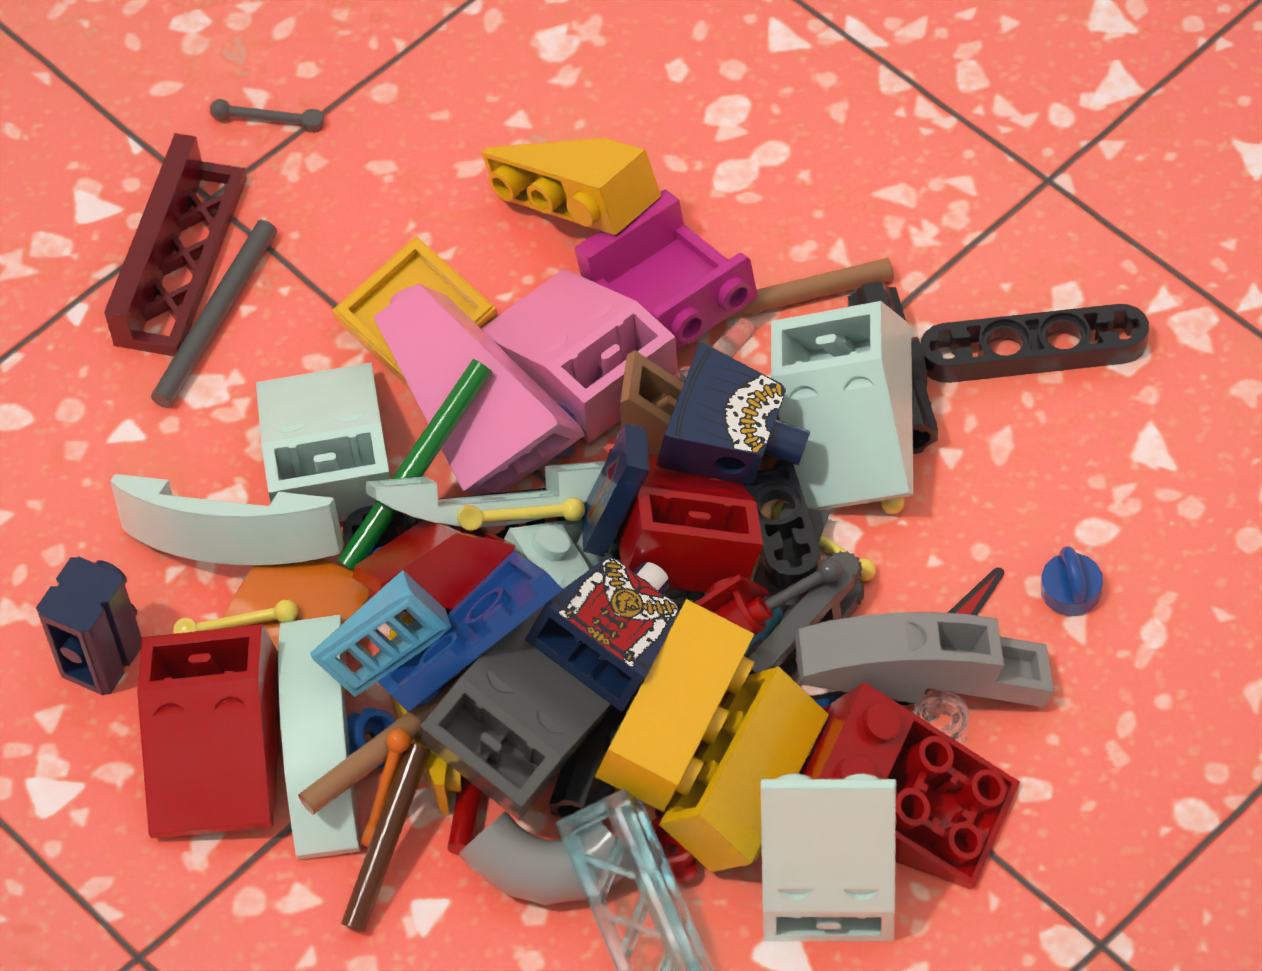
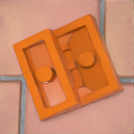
M323 558L297 563L253 565L222 618L275 608L278 602L291 600L298 608V616L295 621L341 614L344 623L371 597L367 596L369 588L352 578L353 571ZM273 620L252 624L263 625L278 651L281 622Z

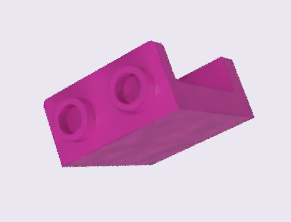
M664 189L660 192L661 197L616 236L599 231L576 246L574 251L582 277L637 301L675 336L677 352L732 314L742 310L746 305L758 298L751 259L740 252L728 260L684 224L679 199Z

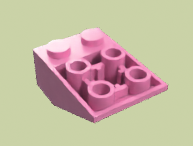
M562 269L481 328L558 404L566 406L573 413L576 422L581 426L585 434L582 438L588 444L621 420L620 401L627 354L636 350L678 378L676 339L666 327L637 301L566 269Z

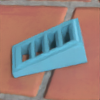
M402 570L310 654L311 658L356 697L436 642L451 628V624L445 608ZM404 609L415 618L409 625L397 616ZM384 623L398 634L391 641L377 629ZM366 636L380 651L372 656L358 641ZM347 650L363 666L354 673L336 656Z

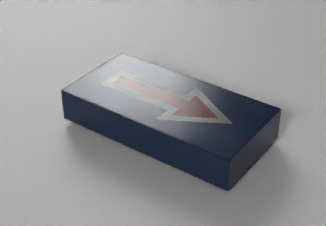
M628 423L624 424L585 502L586 510L582 517L583 552L602 557L605 553H608L649 473L648 433H646V428Z

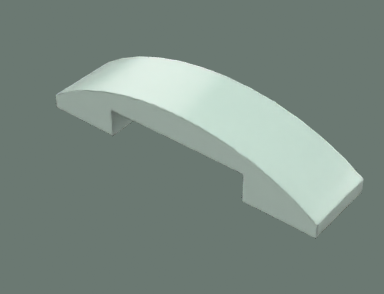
M605 461L545 466L546 490L438 500L437 482L424 476L366 481V494L407 515L435 523L461 526L458 523L457 514L460 508L468 504L474 505L482 511L560 505L573 497L585 502ZM542 518L485 522L480 527L520 524Z
M115 474L110 480L122 529L145 545L175 556L218 564L277 565L338 555L344 548L336 504L332 497L278 492L269 506L173 496L170 482L166 479Z
M341 614L280 623L278 680L281 737L289 813L295 853L298 860L361 852L357 793L353 786L314 815L307 811L298 797L299 793L350 756L345 688L311 658L310 654L343 624ZM345 650L336 657L347 666Z

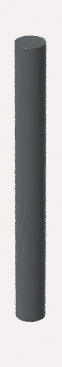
M262 219L257 221L150 396L157 405L164 408L172 406L277 234V229L269 221Z

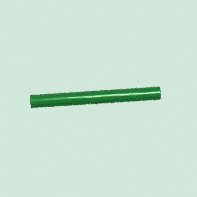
M476 359L471 360L392 479L422 477L493 373L492 370ZM376 501L337 561L354 571L355 565L371 554L399 511Z

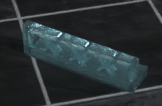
M622 789L555 822L616 971H635L630 957L640 933L661 941L666 954L659 971H714L641 800L637 799L626 789ZM609 817L616 838L605 862L586 855L577 832ZM623 854L630 870L619 867ZM591 866L603 870L599 882ZM615 874L635 881L641 895L631 920L612 914L606 903V897ZM647 913H649L655 929L643 925ZM615 924L628 928L623 941Z

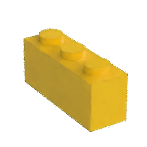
M686 599L609 746L595 777L662 812L665 811L675 791L687 797L704 764V761L693 756L700 741L702 740L713 745L730 712L718 706L726 690L738 695L754 664V661L744 656L754 634Z
M779 666L748 675L738 695L730 693L723 706L724 709L730 712L713 745L704 742L696 758L704 761V764L687 797L676 792L659 824L710 872L747 866L762 854L761 779H778L788 774H799L829 716Z

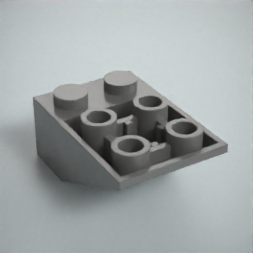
M544 605L486 650L461 676L420 726V742L519 821L613 707V705L525 640Z

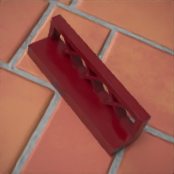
M174 133L105 308L104 314L113 345L116 347L174 357L188 335L247 180L245 168L202 161L196 136ZM201 180L227 184L224 194L204 204L196 195ZM203 221L209 229L207 238L185 248L179 239L181 232ZM186 265L193 275L190 283L168 293L162 285L164 276ZM166 311H169L175 319L170 336L143 332L148 320Z

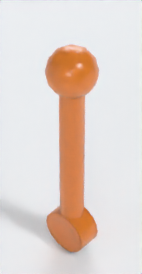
M404 728L392 729L386 737L389 752L370 818L361 839V845L369 847L394 779L401 753L406 751L411 745V736Z

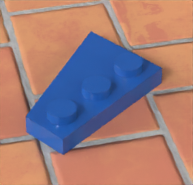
M513 550L447 614L451 628L444 635L379 680L378 683L407 712L417 705L423 706L428 704L438 696L448 680L563 589L547 571Z

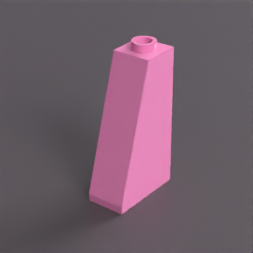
M418 283L396 293L391 298L390 305L373 316L428 424L472 359H476L493 371L441 448L463 492L472 495L506 492L585 436L581 426L448 296Z

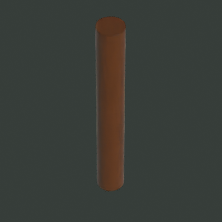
M411 743L410 747L402 754L341 925L364 933L366 931L431 750Z

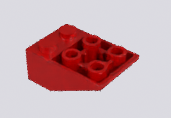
M649 454V473L617 533L620 562L632 572L644 562L658 565L667 574L670 582L669 588L706 593L711 585L724 578L735 577L740 574L750 580L763 546L756 500L741 483L664 469L656 466L659 455Z
M263 625L142 637L137 698L148 834L151 839L273 827L280 729L278 651Z
M862 682L831 703L827 711L829 716L799 774L806 775L812 779H845L855 774H868L879 779H895V862L968 889L974 888L1020 781L866 682Z

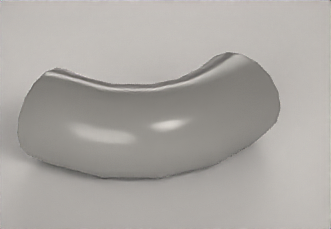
M504 812L458 854L474 872L505 895L543 905L590 899L627 877L640 865L638 860L598 816L572 836L550 841L532 836L521 828L507 812Z

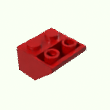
M422 520L355 565L352 578L369 588L367 596L372 598L397 574L404 570L443 606L448 614L515 550L516 545L485 529L478 528L471 531L464 529L462 526Z

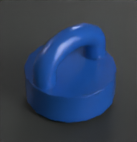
M1063 547L1059 555L1053 557L1045 564L1041 573L1040 587L1044 602L1055 612L1064 615H1081L1089 612L1098 604L1103 586L1102 572L1099 566L1088 556L1076 553L1073 547Z

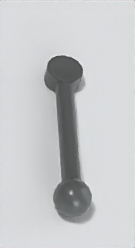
M224 99L214 100L209 107L211 116L219 121L231 116L302 125L303 129L310 133H316L324 126L323 114L318 109H308L303 114L232 106Z
M825 559L819 564L818 571L768 598L765 602L772 611L823 581L828 583L836 582L842 574L841 564L835 559Z

